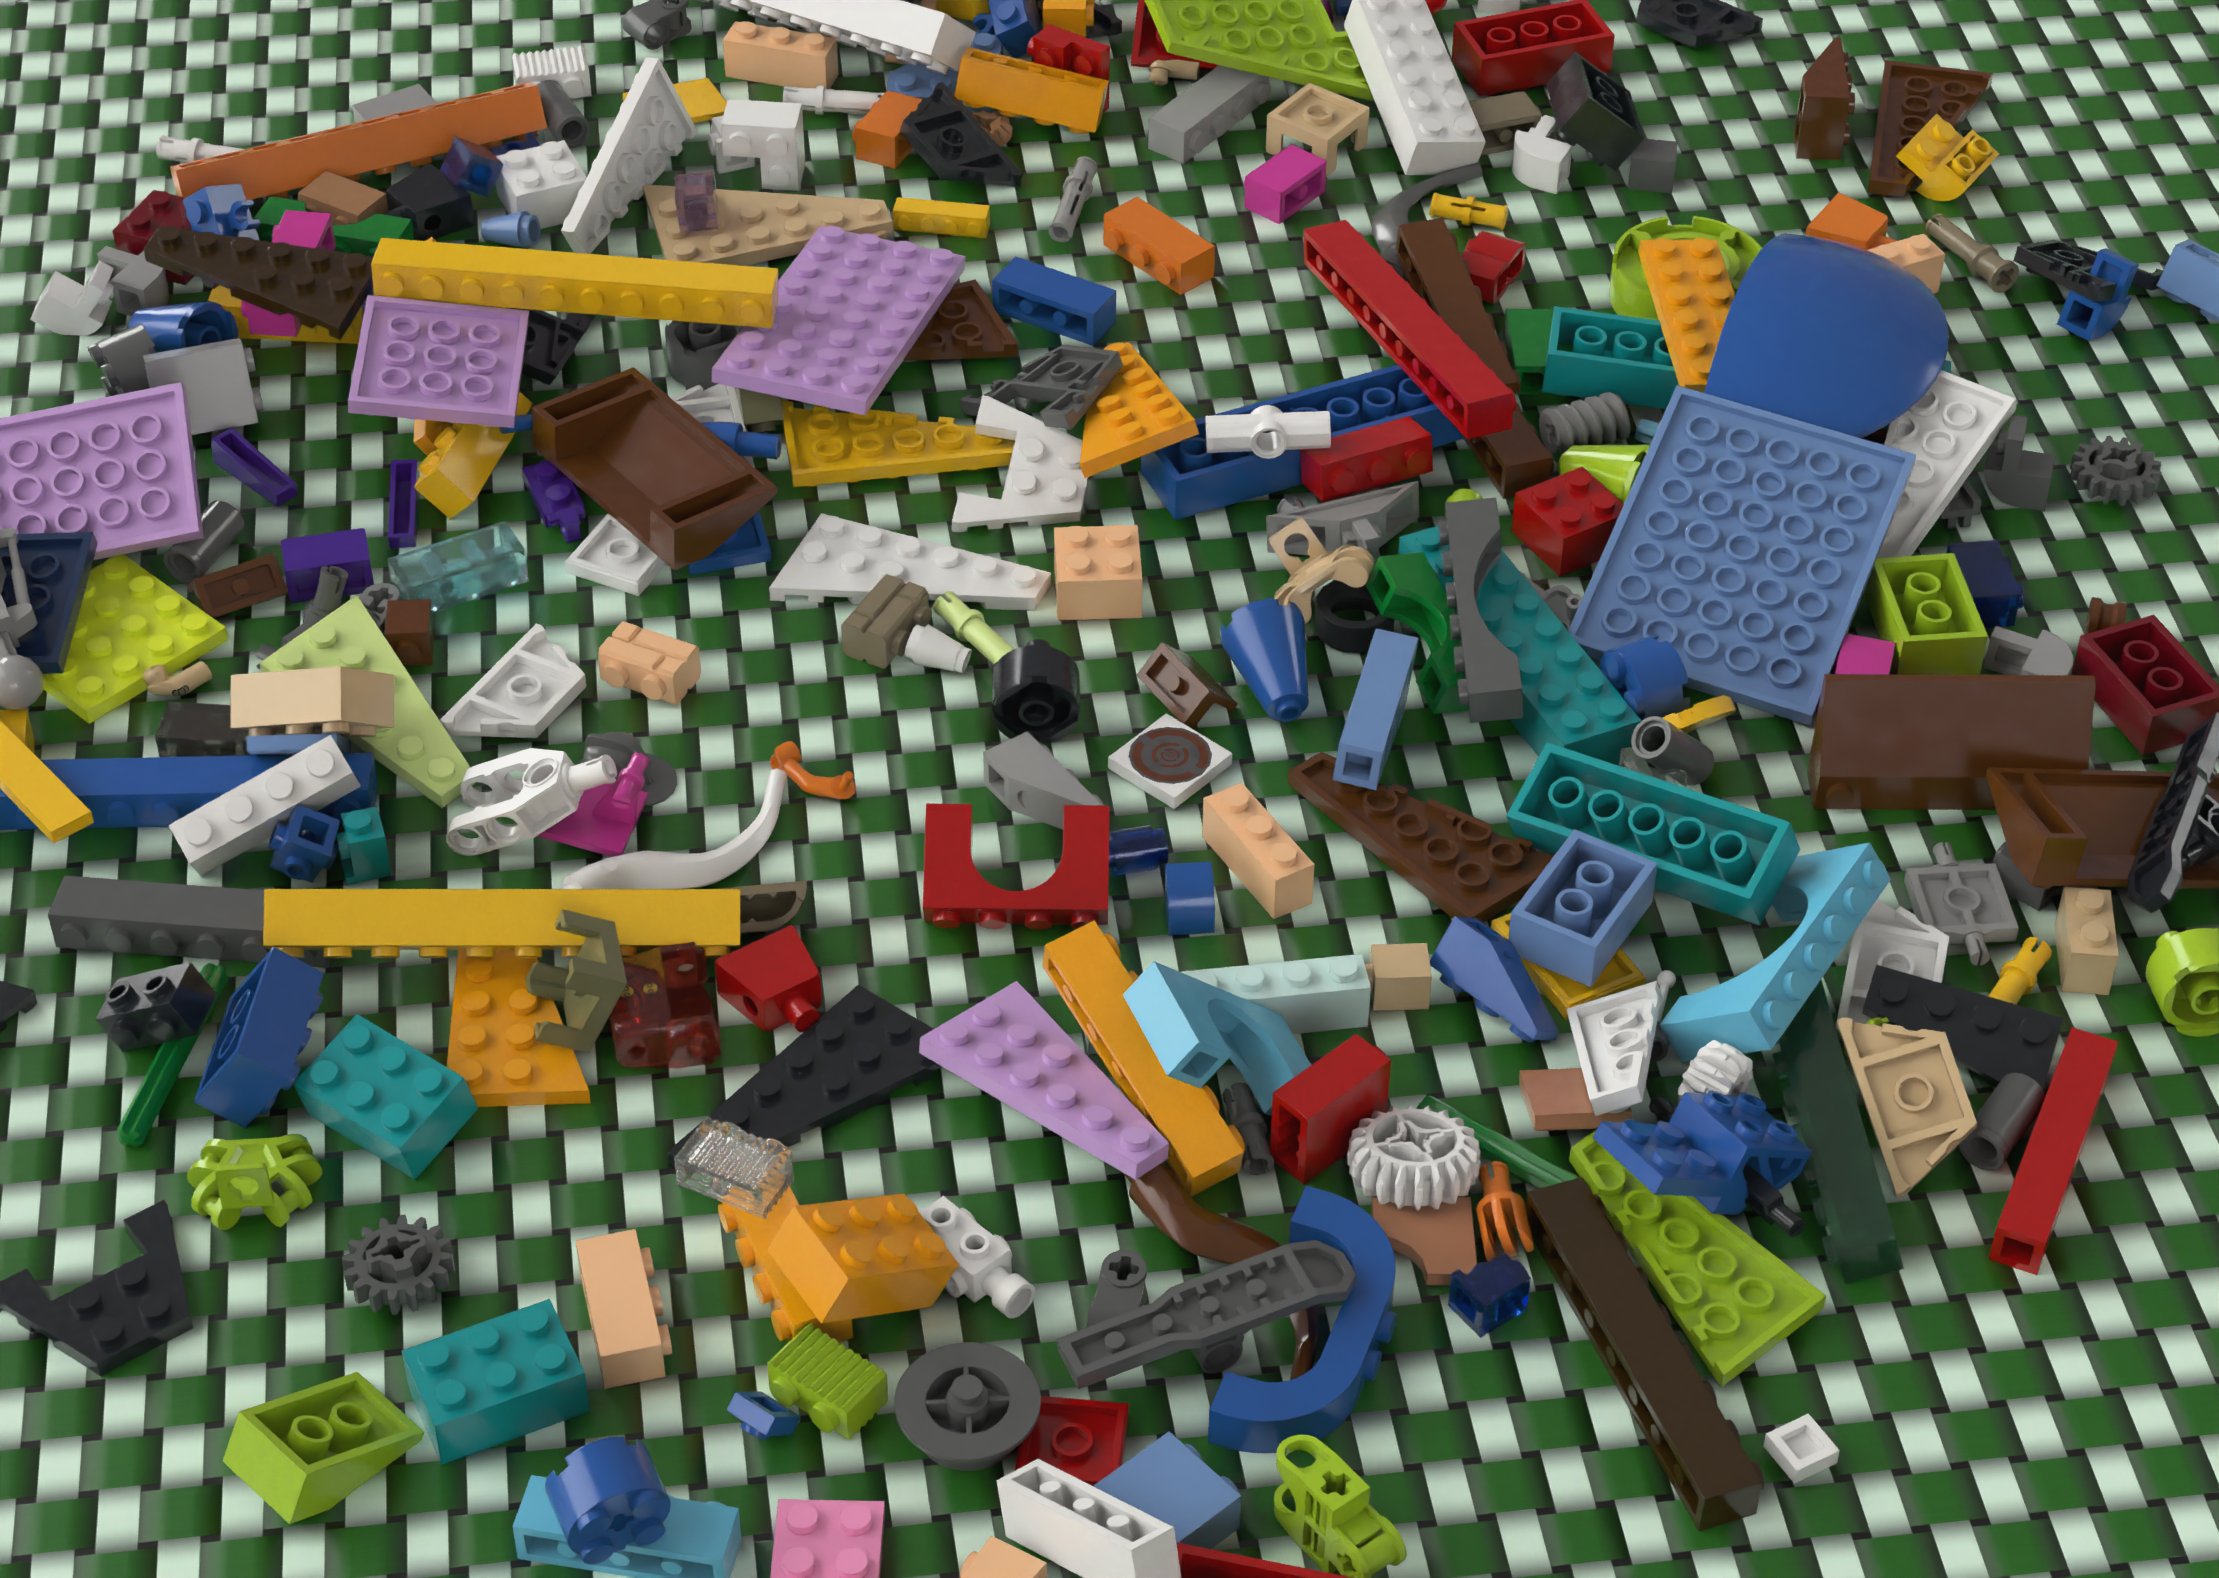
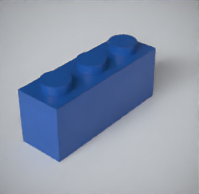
M1016 256L992 280L993 307L997 313L1092 346L1116 323V290Z

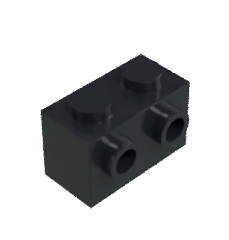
M191 962L117 979L113 987L107 992L105 1002L95 1020L121 1051L124 1052L196 1036L217 994Z

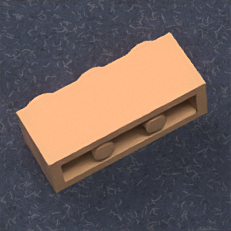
M735 21L723 39L725 77L798 88H817V85H823L825 89H830L839 75L837 38L823 36L815 32L792 31L785 27L774 28L755 25L749 21Z
M1242 782L1203 798L1202 837L1273 919L1312 904L1315 864Z
M636 1229L576 1240L579 1271L604 1389L666 1377L663 1356L672 1354V1345L667 1324L657 1325L656 1317L663 1315L658 1285L648 1286L647 1278L655 1277L650 1248L640 1249Z

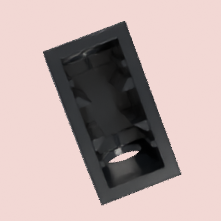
M430 163L390 186L386 191L388 211L382 214L412 219L414 240L426 241L431 237L436 239L475 225L471 194Z

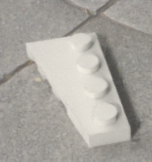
M1657 981L1566 1009L1595 1116L1604 1113H1620L1627 1110L1633 1104L1643 1102L1662 999Z

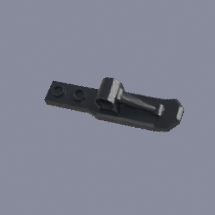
M2218 712L2187 734L2167 788L2154 807L2129 871V899L2149 913L2158 911L2174 899L2183 881V869H2187L2195 863H2207L2219 854V803L2207 794L2208 784L2217 773L2214 766L2219 758Z

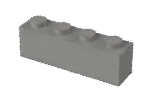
M1221 65L1217 66L1149 117L1148 149L1184 164L1268 100L1271 92L1269 77Z

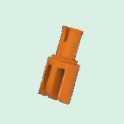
M1493 1161L1491 1162L1494 1173L1493 1178H1490L1487 1164L1479 1168L1478 1179L1481 1183L1483 1199L1479 1201L1476 1208L1485 1257L1490 1263L1500 1262L1494 1232L1498 1233L1507 1258L1519 1256L1514 1232L1516 1227L1527 1252L1534 1250L1525 1202L1520 1195L1512 1192L1507 1165L1502 1162Z

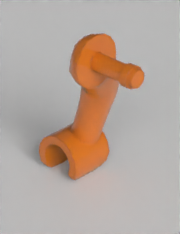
M786 741L777 746L770 758V765L773 770H783L801 790L809 794L839 800L851 798L855 794L856 785L853 781L854 775L852 772L847 771L843 775L836 777H821L810 774L799 764L802 759L801 753L792 741Z

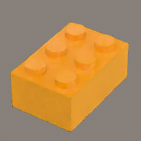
M905 1193L793 1206L767 1249L821 1323L930 1308L934 1305L959 1265L946 1248L943 1239L932 1230L919 1213L915 1203L908 1199Z

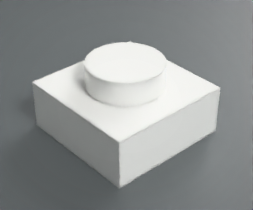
M1809 1413L1766 1433L1763 1445L1794 1484L1837 1464L1840 1452Z

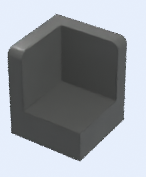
M1644 139L1631 154L1628 188L1630 190L1672 193L1678 142Z

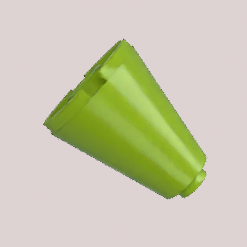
M1573 445L1561 455L1558 462V471L1562 475L1584 467L1624 504L1650 445Z

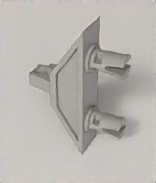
M1419 481L1385 489L1376 487L1355 493L1351 497L1305 507L1296 496H1294V505L1283 498L1278 504V514L1266 516L1268 553H1275L1269 543V538L1302 517L1327 552L1335 551L1344 545H1354L1367 550L1374 559H1378L1380 556L1379 548L1419 517ZM1292 534L1286 539L1284 549L1287 554L1308 555L1306 552L1308 540L1304 535Z

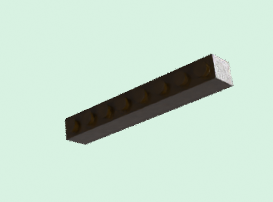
M1583 1177L1529 1191L1526 1211L1532 1239L1698 1531L1756 1514L1760 1492L1764 1488L1762 1471L1758 1463L1753 1459L1749 1460L1740 1445V1437L1735 1424L1730 1419L1726 1420L1717 1406V1399L1712 1385L1707 1380L1703 1381L1694 1367L1690 1348L1685 1342H1680L1672 1330L1667 1309L1663 1304H1657L1649 1291V1283L1644 1270L1640 1266L1635 1267L1629 1257L1625 1239L1619 1230L1612 1228L1606 1218L1605 1207L1600 1196L1592 1194Z

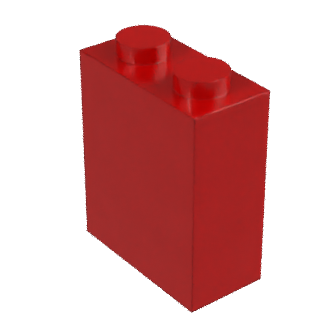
M1355 1034L1275 1090L1272 1100L1270 1152L1274 1162L1304 1185L1346 1155L1349 1149V1140L1352 1137V1130L1359 1127L1360 1119H1371L1373 1111L1387 1113L1391 1059L1379 1047L1372 1046L1358 1034Z

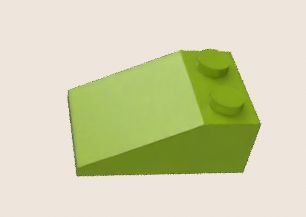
M355 1372L239 1411L223 1462L285 1521L292 1524L330 1510L420 1442L424 1431L360 1373Z

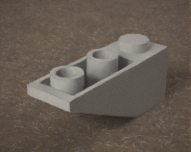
M1028 731L983 752L984 785L1009 810L1063 830L1064 805L1104 806L1097 795L1091 794L1078 781L1072 770L1065 769L1053 757L1050 749L1046 745L1040 744Z

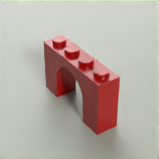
M926 803L923 914L925 922L933 923L935 927L946 929L959 927L960 923H979L980 927L987 929L1004 928L1006 923L1025 924L1027 928L1036 930L1049 929L1053 924H1071L1072 928L1078 929L1094 920L1098 926L1108 925L1109 806L1064 805L1063 852L1058 868L1047 881L1035 888L1024 891H1008L987 882L979 874L973 863L972 804Z

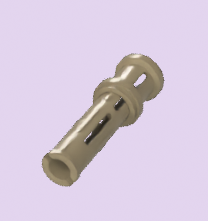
M1943 214L1933 215V218L1941 224L1940 226L1930 219L1927 221L1926 233L1967 263L1968 271L1975 277H1983L1988 281L1989 288L1994 292H2005L2016 282L2019 275L2018 265L2011 260L2002 259L1999 256L1998 250L1992 245L1979 244L1950 222Z

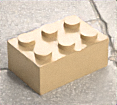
M343 666L231 675V728L248 730L249 736L349 733L350 737H375L376 729L394 728V675Z

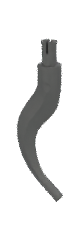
M1479 163L1440 173L1414 184L1389 199L1373 216L1372 233L1381 250L1380 256L1389 265L1394 267L1395 271L1404 281H1407L1395 254L1399 225L1410 223L1408 212L1418 200L1429 192L1482 177V169Z

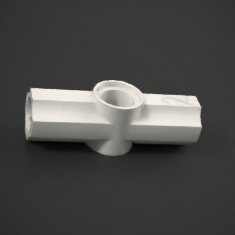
M1265 405L1256 408L1251 414L1206 416L1205 419L1207 453L1253 451L1261 458L1271 459L1280 456L1285 450L1330 448L1331 445L1329 411L1283 413L1275 406Z

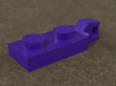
M541 461L534 465L521 467L524 483L545 527L558 525L566 543L582 540L580 520L586 518L585 509L573 482L550 461Z

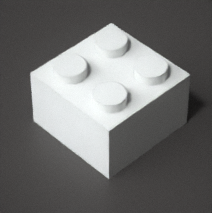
M565 140L558 142L550 141L541 146L524 150H512L506 154L493 157L497 195L508 214L527 211L530 215L537 216L541 229L563 224L577 199L578 191L587 178Z

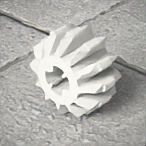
M1716 1040L1709 1042L1706 1047L1704 1046L1699 1049L1697 1056L1694 1060L1690 1061L1689 1068L1682 1075L1684 1079L1678 1088V1104L1685 1092L1707 1094L1709 1090H1713L1724 1095L1739 1096L1740 1093L1748 1092V1083L1753 1078L1752 1060L1745 1056L1742 1051L1727 1043L1723 1044Z

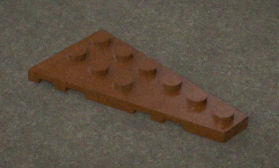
M1885 60L1868 192L1877 193L1885 197H1905L1919 180V177L1896 157L1897 154L1936 114L1957 130L1991 86L1993 73Z
M975 279L954 284L903 361L1018 357V344Z

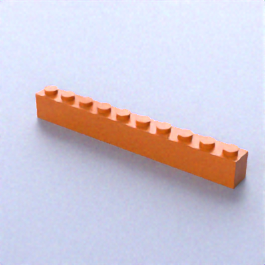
M528 82L171 166L170 170L177 196L184 198L189 197L203 187L241 184L246 200L266 196V200L270 196L286 198L289 196V190L305 188L325 171L357 181L361 179L360 173L374 170L375 175L387 174L396 171L397 164L410 162L411 166L425 165L432 162L431 156L445 153L446 158L458 157L467 154L468 147L481 145V149H491L502 146V139L516 136V141L533 139L538 137L537 131L547 129L538 85Z

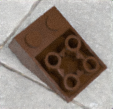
M1841 37L1833 39L1802 77L1793 136L1796 159L1840 160L1842 146L1849 145L1850 124L1846 123L1847 115L1854 114L1855 93L1851 92L1852 73L1848 72L1849 53L1843 52Z

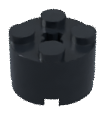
M1035 639L1029 641L1026 646L1006 653L993 665L992 710L994 723L999 731L1010 739L1028 731L1033 737H1041V743H1051L1064 738L1074 730L1080 712L1079 669L1070 656L1061 650L1051 647L1045 640Z

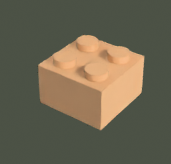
M1138 525L1054 527L1057 619L1142 618L1143 579Z

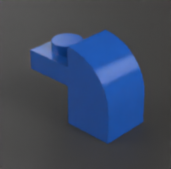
M2107 248L2099 250L2090 274L2117 283L2113 299L2095 302L2070 289L2057 325L2088 341L2103 337L2118 323L2130 303L2132 297L2128 296L2127 293L2139 264Z

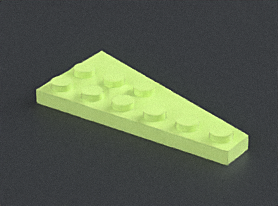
M357 595L260 662L261 673L343 666L393 674L394 728L376 729L375 737H350L349 733H343L342 735L365 752L373 753V757L441 808L461 795V783L464 774L471 767Z

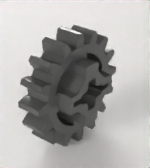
M2106 436L2105 441L2100 442L2093 437L2090 439L2089 445L2080 443L2078 451L2073 453L2070 465V480L2077 481V490L2088 489V498L2103 497L2104 504H2108L2111 499L2117 500L2120 506H2125L2128 499L2139 504L2141 503L2142 496L2151 498L2154 490L2158 489L2162 473L2160 472L2161 461L2154 460L2155 453L2153 451L2143 452L2142 443L2129 445L2128 438L2123 437L2120 442H2114L2111 436Z
M400 1215L397 1224L392 1225L385 1218L379 1219V1229L373 1231L366 1226L361 1228L362 1241L349 1240L350 1254L342 1256L346 1287L348 1291H354L355 1301L358 1304L369 1299L371 1311L373 1312L380 1310L383 1305H389L391 1314L397 1315L400 1306L408 1304L413 1312L418 1311V1300L424 1298L429 1302H435L437 1300L435 1288L448 1289L450 1286L448 1275L455 1273L450 1239L443 1238L442 1228L439 1225L427 1229L426 1218L423 1217L416 1220L414 1224H408L406 1215Z

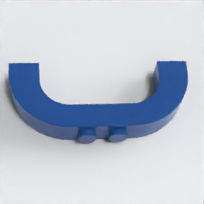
M1310 1186L1305 1187L1291 1219L1289 1243L1317 1240L1343 1252L1356 1273V1284L1347 1300L1343 1301L1319 1361L1306 1374L1284 1382H1264L1225 1372L1209 1410L1208 1443L1241 1452L1277 1453L1279 1444L1286 1438L1294 1435H1310L1321 1440L1347 1419L1358 1401L1365 1381L1375 1380L1382 1352L1378 1351L1381 1341L1385 1343L1390 1342L1396 1324L1397 1314L1392 1313L1396 1266L1393 1248L1386 1233L1378 1222L1358 1205L1339 1195Z

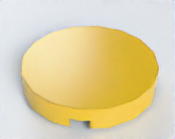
M1725 695L1694 704V707L1677 714L1675 712L1663 717V719L1688 733L1731 715L1736 711V708L1729 696L1725 697Z

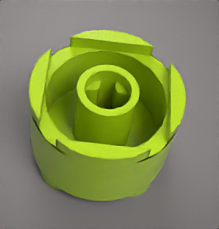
M2196 928L2183 932H2166L2158 938L2156 949L2150 956L2146 966L2147 983L2164 1018L2168 1023L2174 1025L2178 1032L2187 1036L2203 1037L2218 1034L2219 928Z

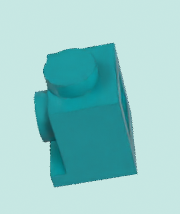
M377 806L342 813L344 832L337 833L336 839L339 845L338 853L346 885L391 876L386 838Z

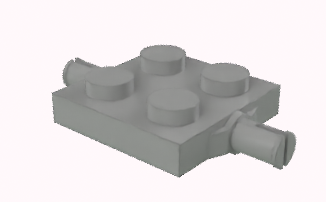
M1940 842L1933 848L1938 864L1930 867L1906 868L1904 884L1914 914L1921 923L1932 925L1948 935V945H1966L1971 963L1977 965L1979 960L1980 965H1983L1990 959L1985 943L2016 941L2019 929L1996 863L1973 865L1958 862L1953 853L1952 845L1949 842H1945L1943 846V842Z

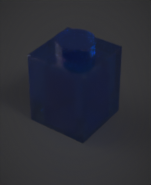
M455 136L440 171L457 187L489 198L504 164L488 148Z

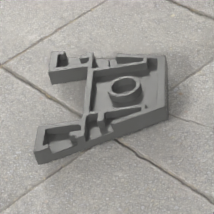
M1062 345L1022 366V372L1017 374V378L1011 381L1003 379L993 381L990 386L992 391L984 394V396H989L1004 404H1007L1016 397L1033 399L1037 403L1051 401L1053 403L1040 412L1045 426L1070 430L1123 366L1118 351ZM969 394L960 399L959 403L965 415L978 416L982 396L974 398L972 394Z

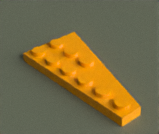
M1121 342L1113 343L1104 348L1105 350L1118 351L1123 366L1086 411L1080 457V467L1084 479L1199 434L1195 419L1130 342L1125 344Z

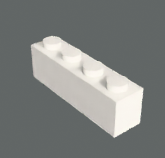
M329 735L168 826L190 865L202 876L270 838L277 822L284 824L297 804L318 811L361 787L338 745L332 736Z
M1040 1459L996 1480L1006 1537L1082 1578H1181L1173 1526Z

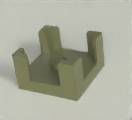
M562 909L555 922V929L587 938L577 956L571 958L568 964L569 969L535 962L525 978L528 993L563 1002L567 1026L547 1021L537 1022L534 1026L535 1038L539 1042L589 1053L624 991L627 980L615 922Z

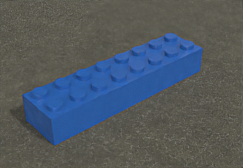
M1398 364L1214 414H1251L1256 408L1265 405L1275 406L1283 413L1329 411L1331 437L1409 416L1432 435V448L1465 439L1464 435ZM1206 417L1195 420L1199 432L1198 435L1141 456L1142 475L1175 520L1303 485L1301 482L1300 449L1285 450L1280 456L1271 459L1261 458L1253 451L1207 453Z

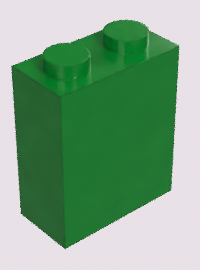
M1554 309L1505 310L1502 339L1506 345L1508 362L1512 369L1517 370L1520 377V391L1516 392V394H1554L1542 392ZM1557 344V350L1572 352L1573 345Z

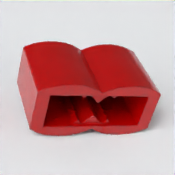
M1486 231L1480 232L1475 239L1471 238L1468 241L1465 251L1460 256L1461 259L1467 260L1470 278L1473 285L1480 288L1482 300L1490 303L1498 302L1508 285L1512 284L1519 277L1525 264L1526 243Z

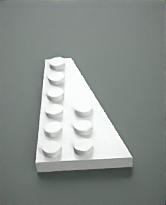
M646 57L639 72L635 75L632 87L625 101L622 102L620 111L611 129L607 132L604 144L597 158L593 161L583 186L578 191L577 199L568 217L563 222L561 232L574 253L591 254L610 232V223L615 218H623L628 212L627 204L632 199L638 200L643 195L642 186L652 185L665 170L666 160L670 156H678L683 150L682 142L686 138L693 139L698 133L659 58Z
M821 513L769 587L770 601H785L786 595L808 596V602L824 603L825 596L848 597L852 604H860L877 583L888 574L903 579L905 584L911 582L925 587L928 591V600L936 601L939 596H942L950 603V600L944 596V593L952 591L962 602H980L984 609L1035 611L1051 586V573Z

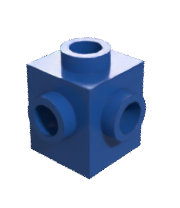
M297 804L284 824L277 822L268 843V848L274 849L270 868L284 872L290 878L313 883L322 868L329 870L333 865L339 845L334 842L340 820Z

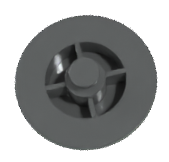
M962 1342L938 1347L915 1360L906 1369L898 1382L894 1398V1408L897 1422L904 1435L934 1462L953 1470L976 1471L1001 1462L1029 1436L1040 1414L1041 1394L1038 1382L1030 1368L1014 1354L985 1343Z

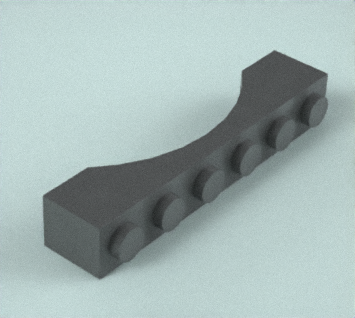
M1496 498L1445 502L1446 520L1438 521L1440 546L1448 545L1449 551H1442L1444 577L1452 576L1453 582L1446 583L1448 609L1456 608L1457 614L1449 615L1452 641L1460 640L1461 646L1453 647L1456 673L1464 672L1465 679H1457L1460 706L1468 705L1470 723L1523 718L1522 684L1518 656L1502 645L1489 631L1479 614L1476 604L1480 587L1489 571L1501 559V535Z

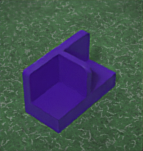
M364 528L289 538L281 541L290 604L310 601L315 598L323 566H327L329 569L330 566H336L347 571L348 579L346 580L342 596L363 593L367 587L374 584Z

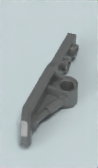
M1317 1240L1288 1243L1175 1285L1151 1304L1057 1338L1058 1352L1078 1389L1184 1349H1191L1204 1372L1212 1374L1223 1372L1233 1366L1241 1357L1243 1350L1242 1342L1244 1341L1243 1335L1253 1328L1317 1304L1347 1300L1356 1284V1273L1343 1252Z

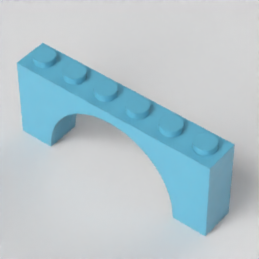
M1870 842L1796 857L1772 902L1782 922L1802 921L1792 936L1766 959L1737 977L1707 990L1680 996L1660 1023V1028L1667 1036L1681 1063L1694 1060L1699 1049L1704 1046L1706 1047L1713 1040L1723 1044L1727 1043L1743 1053L1770 1050L1775 1046L1891 880L1883 862L1878 858Z

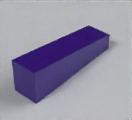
M230 428L212 438L213 462L273 505L278 507L297 496V484L236 430Z
M417 459L391 460L388 524L390 548L416 547L420 493L414 488L420 477Z

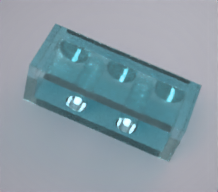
M506 521L387 559L391 584L399 589L401 600L431 599L432 613L529 581L525 549Z

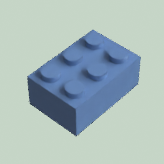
M1574 829L1511 912L1508 941L1513 944L1520 958L1592 987L1651 905L1658 863Z

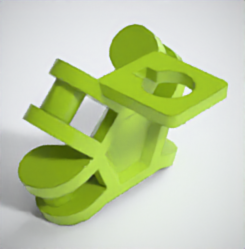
M300 1134L241 1140L211 1139L208 1140L201 1150L200 1157L202 1160L195 1161L187 1172L188 1182L196 1188L191 1199V1207L199 1215H210L212 1224L222 1231L232 1228L237 1223L244 1207L261 1206L267 1218L274 1225L282 1227L290 1220L289 1214L296 1208L304 1210L313 1202L307 1185L315 1183L321 1177L322 1168L317 1158L312 1155L313 1150L307 1138ZM276 1179L285 1191L280 1197L272 1190L271 1183Z

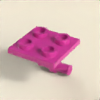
M642 753L632 754L627 768L620 771L616 782L584 790L577 810L539 834L538 837L610 857L623 855L648 800V792L641 791L645 783L643 774L649 765L648 757Z

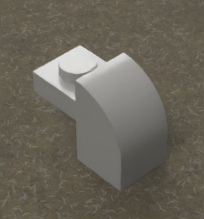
M105 246L97 254L98 262L102 261L114 268L108 283L114 286L113 294L117 312L133 316L139 309L166 306L168 304L170 293L165 269L147 262L144 251L137 256Z
M1996 626L1990 636L1984 668L2004 675H2070L2073 665V654L2069 646L2060 637L2044 629L2038 639Z

